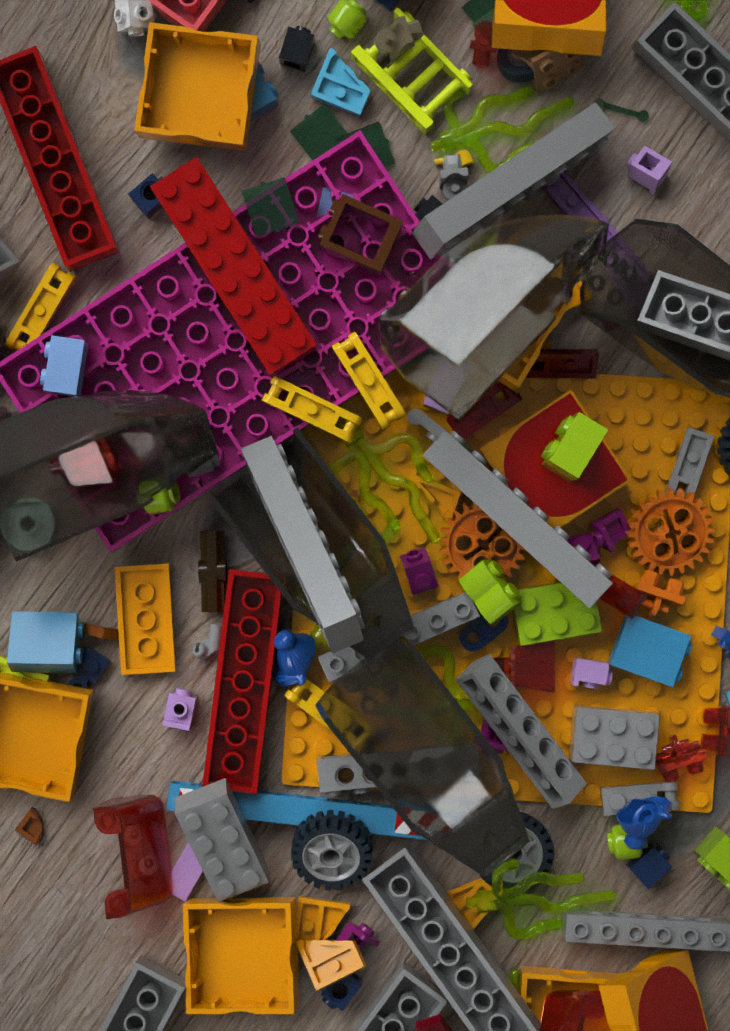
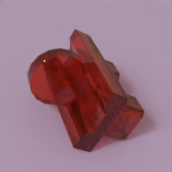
M482 21L475 27V39L471 38L469 47L474 49L472 64L488 67L491 52L497 53V48H492V22Z
M612 575L609 580L613 584L599 599L633 619L636 611L640 608V604L648 596Z
M718 704V707L703 708V723L716 724V735L702 733L700 747L713 751L719 756H726L727 734H730V727H728L729 706Z
M675 734L669 736L671 744L663 746V752L656 753L655 767L667 783L679 778L677 768L686 766L689 774L703 772V760L707 759L705 751L700 747L698 740L689 743L688 739L678 741Z

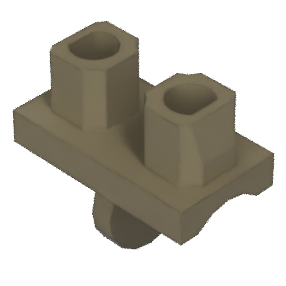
M405 16L397 17L388 29L379 31L375 36V46L380 52L390 54L391 61L397 60L406 50L413 48L414 40L421 39L423 31L418 20L407 22Z

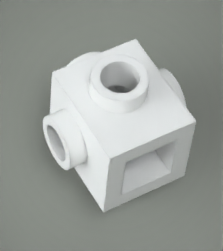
M115 0L114 19L117 23V31L128 32V36L131 37L143 36L144 32L148 30L149 22H155V12L150 3L151 0Z

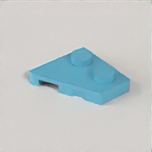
M330 48L311 92V98L361 117L370 95V89L355 76V72L339 58L337 52Z

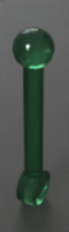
M602 98L595 100L600 108L604 107L635 116L640 122H645L649 117L648 112L645 110L637 112L607 103Z

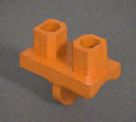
M645 570L639 582L634 584L632 593L653 599L651 601L643 598L641 606L649 608V617L655 618L657 612L668 613L669 607L661 603L676 608L684 605L686 597L682 596L683 581L669 578L664 590L656 587L660 574Z

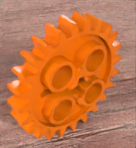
M668 487L666 495H664L661 490L657 489V497L655 498L650 494H646L648 500L646 504L638 501V505L641 507L640 511L631 510L636 518L635 520H627V523L633 527V529L625 531L627 536L633 538L627 542V545L635 547L631 554L634 557L640 556L638 562L641 565L647 563L646 568L652 571L656 567L658 574L662 575L666 568L670 576H673L674 570L677 568L684 574L685 565L694 569L693 560L696 559L699 562H703L700 553L710 552L705 545L706 543H714V540L708 536V534L715 532L712 526H708V524L714 521V518L705 516L709 513L710 509L707 506H702L704 501L700 498L694 500L695 495L689 491L685 495L684 490L679 488L676 494H674L673 489ZM664 509H667L668 522L674 528L671 533L678 549L676 554H674L672 539L667 535L669 527L663 515ZM680 509H685V516L680 520H675V513ZM658 517L659 524L657 527L648 528L649 521ZM692 535V540L689 544L681 545L684 536ZM660 543H666V549L662 553H655V549Z
M474 502L473 508L470 509L463 503L464 512L462 513L454 509L456 518L454 520L446 518L450 527H441V531L447 536L439 538L440 543L446 544V547L439 550L440 554H448L444 558L443 564L452 563L449 573L458 571L457 580L459 581L461 577L475 567L474 561L477 557L485 556L492 561L498 562L503 568V575L506 574L512 578L511 567L520 569L516 560H525V556L519 553V550H524V548L502 529L501 532L487 541L488 548H478L468 560H465L464 556L478 547L477 540L479 538L486 540L500 526ZM481 518H489L492 521L489 530L480 531L477 528V523ZM463 535L471 538L470 546L465 549L459 548L456 545L457 539ZM500 538H505L509 541V547L505 551H497L495 549V542Z

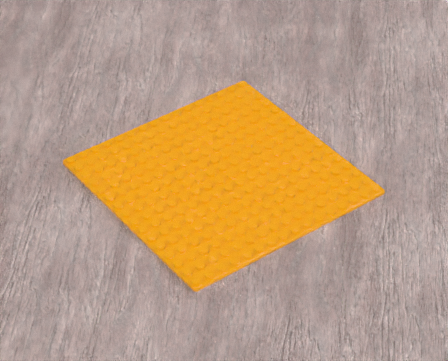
M408 362L384 378L407 416L411 410L418 409L450 434L453 430L445 419L499 383V381L475 366L468 365L447 415L423 405L439 363ZM596 374V378L525 377L521 386L515 390V393L519 392L523 400L464 439L468 443L466 447L478 452L482 447L572 389L590 418L608 429L604 439L632 480L561 527L562 530L572 537L587 532L593 534L594 531L591 523L617 508L623 511L626 520H635L636 517L632 514L631 510L640 511L641 507L638 505V501L646 504L648 502L646 494H650L655 498L657 497V489L664 493L686 428L690 427L713 435L714 438L694 494V500L700 498L704 501L702 506H707L710 509L709 513L705 516L714 518V521L708 524V526H712L715 529L714 533L708 534L714 540V543H706L705 547L710 552L700 553L703 562H699L696 559L693 560L694 569L685 565L684 574L675 568L673 576H670L665 568L663 574L659 576L656 587L664 590L669 578L684 582L682 596L686 597L684 605L676 608L661 603L669 607L667 614L657 612L655 618L649 617V608L641 606L643 598L651 601L653 599L632 593L634 584L639 582L644 571L648 569L646 568L647 563L641 565L638 562L640 556L634 557L631 554L635 547L627 545V542L633 539L627 536L614 544L616 550L612 552L599 548L596 545L600 564L612 574L609 580L613 583L597 600L602 632L520 646L517 641L512 611L500 621L490 624L476 606L480 617L328 682L318 656L330 651V648L295 574L291 632L308 634L313 637L315 642V656L310 664L309 671L306 673V677L379 730L376 736L371 737L366 743L368 747L364 752L478 741L484 717L455 679L472 661L490 654L493 659H504L503 672L510 680V648L515 646L519 650L518 654H521V662L527 663L524 665H529V667L522 668L519 679L512 684L540 722L546 727L568 759L574 705L648 711L659 714L655 770L576 763L570 760L585 780L586 785L569 804L602 806L600 787L677 781L678 790H675L676 800H679L680 809L671 811L711 812L713 807L722 647L717 645L719 640L713 637L711 633L716 626L724 628L730 531V474L724 471L725 465L720 464L719 459L722 457L721 454L717 453V448H720V444L717 441L718 437L722 436V433H720L722 427L727 425L725 422L730 418L729 382ZM502 391L496 394L501 404L507 400ZM359 394L340 406L363 419L360 426H356L352 434L354 438L351 444L313 425L305 429L301 487L306 495L309 509L312 508L316 516L319 530L323 531L327 539L329 551L334 554L337 560L340 574L345 577L348 583L350 595L359 606L362 614L360 616L365 625V628L361 629L364 636L465 591L457 580L459 572L449 573L452 563L443 564V560L448 554H440L439 552L441 548L446 547V544L439 542V538L447 536L441 531V527L449 528L450 525L436 505L409 479L418 452L425 453L434 443L426 436L429 431L421 424H410L407 416L401 420H394L389 423L390 427L383 430L364 398ZM389 402L379 407L383 414L392 409ZM339 417L335 426L343 429L346 420ZM678 482L676 490L682 488L685 491L687 485ZM358 490L361 517L350 516L342 512L335 505L331 493ZM462 492L455 508L460 513L464 512L463 503L469 509L473 508V501ZM664 509L663 515L669 527L667 535L672 539L674 554H676L678 549L671 533L674 528L668 522L667 509ZM685 509L678 510L675 513L674 519H682L685 516ZM481 518L477 523V528L480 531H487L490 529L492 521L489 518ZM659 518L651 519L648 528L657 527ZM498 527L486 540L479 538L477 540L478 547L466 554L464 559L468 560L480 547L488 548L487 541L501 532L502 528ZM465 535L460 536L456 541V545L462 549L469 547L471 544V538ZM692 535L684 536L681 545L689 544L692 540ZM500 538L495 542V549L497 551H505L509 547V541L505 538ZM660 543L656 547L655 553H662L666 549V543ZM426 548L438 587L412 595L400 556L413 549ZM525 549L519 550V553L525 556V560H516L520 569L511 567L512 578L506 574L503 575L508 583L514 584L517 589L560 582ZM485 556L477 557L474 561V566L488 558ZM366 588L370 589L377 597V605L386 615L385 620H380L372 610H366L356 599L357 596L360 599L367 596ZM625 613H630L691 635L690 641L693 644L688 657L683 658L680 666L683 668L682 677L679 683H674L673 687L610 664L609 669H613L610 685L599 684L598 689L583 687V681H579L578 686L570 684L574 657L608 663ZM294 685L288 686V689L292 690ZM305 689L301 697L307 701L312 692ZM287 699L282 783L293 786L319 787L317 757L362 752ZM356 725L351 734L358 737L363 729ZM481 743L484 776L478 777L477 782L462 783V779H452L449 785L435 786V782L432 781L424 782V787L408 788L407 784L396 785V790L384 791L547 802L509 751L504 750L503 754L488 751V746ZM452 757L447 762V768L451 771H457L462 766V760L458 757ZM424 760L420 764V770L425 774H429L435 769V763L432 760ZM398 762L393 766L392 771L396 776H404L408 772V766L403 762ZM370 765L367 767L365 774L370 779H376L380 776L381 769L376 765ZM342 768L338 772V776L342 781L348 782L353 779L354 773L350 768ZM380 787L369 788L370 791H381ZM657 791V796L665 798V792Z

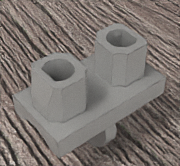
M460 154L444 156L443 170H440L439 189L443 188V194L447 200H450L466 189L469 176L468 167L462 168Z

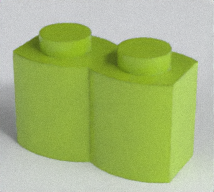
M485 559L461 577L459 582L467 595L475 602L482 616L490 624L500 621L522 602L519 598L520 592L516 586L505 580L503 576L504 571L500 564L494 560Z

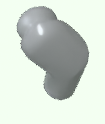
M210 624L209 637L200 643H196L192 648L195 657L206 659L219 651L222 625Z

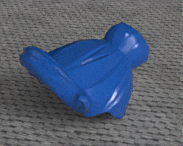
M282 630L274 638L277 665L272 673L273 679L280 686H290L298 683L302 686L306 682V673L309 671L310 664L315 656L314 639L305 633H293L290 630Z
M655 796L645 799H632L626 807L617 812V820L620 827L626 832L624 842L628 848L640 850L646 847L647 837L656 831L662 819L672 818L670 813L672 803L667 798Z

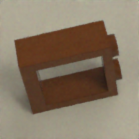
M342 194L340 200L335 199L329 211V215L332 218L329 225L324 224L317 238V240L321 241L320 249L381 276L402 229L403 220ZM346 206L389 225L374 261L330 242Z

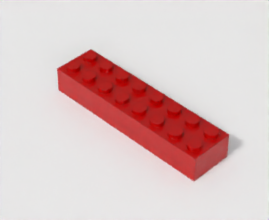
M33 46L0 59V104L65 267L72 272L120 253L41 52L37 46Z
M197 157L150 186L271 378L317 349L316 342Z
M229 569L202 787L226 778L232 791L254 794L258 792L276 651L274 638L278 633L285 575Z

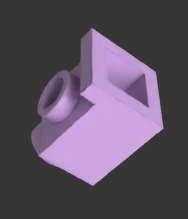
M644 146L639 154L634 153L629 159L626 166L629 168L627 176L650 189L649 193L654 195L667 177L672 161Z
M574 657L570 684L578 686L579 681H583V687L598 689L599 684L610 685L613 669H609V663Z
M176 688V692L171 691L168 695L162 726L189 731L192 728L198 696H192L191 690ZM182 704L185 708L184 713L178 714L175 711V706Z

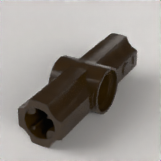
M200 531L201 559L198 562L199 584H201L202 612H224L226 598L225 583H227V560L224 559V531Z

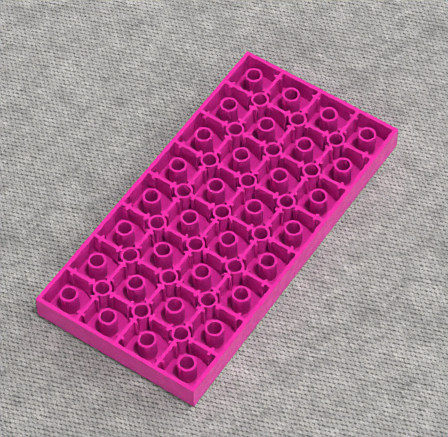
M361 130L233 212L317 344L316 350L276 374V377L340 407L359 395L360 392L331 346L339 342L341 344L349 339L348 335L356 332L384 378L438 344L421 332L455 278V275L444 258L437 255L430 260L413 236L412 232L420 221ZM323 187L328 188L330 191L332 202L335 199L340 200L341 192L353 194V199L403 220L402 229L381 276L320 249L321 241L317 240L322 226L324 224L328 226L332 218L329 215L330 208L327 210V214L317 217ZM346 206L330 242L374 261L389 225ZM186 243L0 361V382L109 552L119 550L246 468L247 465L241 448L269 436H272L276 445L283 444L311 426V424L261 401L264 394H268L272 386L270 384L272 378ZM51 335L81 339L89 343L81 397L47 393L43 391L44 386L40 385L42 369L47 368L48 358L44 357L45 345L47 341H51ZM353 348L346 354L349 359H352L358 355V352ZM282 390L278 399L285 402L289 392ZM205 444L208 446L215 445L221 466L215 467V471L189 478L187 473L182 474L178 458L182 457V451ZM167 476L178 484L180 490L179 503L170 512L154 515L147 513L144 507L139 506L137 501V492L140 490L142 482L151 478Z

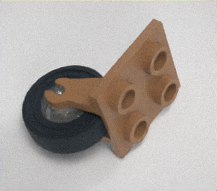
M499 49L497 53V65L501 74L507 80L516 83L532 81L537 93L554 87L557 82L568 76L575 75L584 67L583 55L566 54L550 50L526 51Z

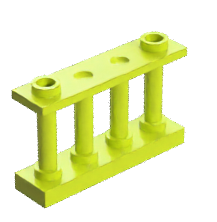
M398 7L394 10V20L397 17L405 16L407 22L415 21L409 12H402ZM424 34L421 39L415 40L416 42L412 49L406 50L389 68L385 67L384 69L376 63L378 60L377 56L381 52L375 44L370 49L366 48L365 50L360 45L355 47L351 51V59L424 135L433 129V114L460 88L467 95L472 90L473 84L471 83L472 78L462 68L458 70ZM424 50L434 62L407 88L405 86L401 88L395 82V76ZM443 69L453 81L427 106L420 108L413 101L415 99L414 95Z

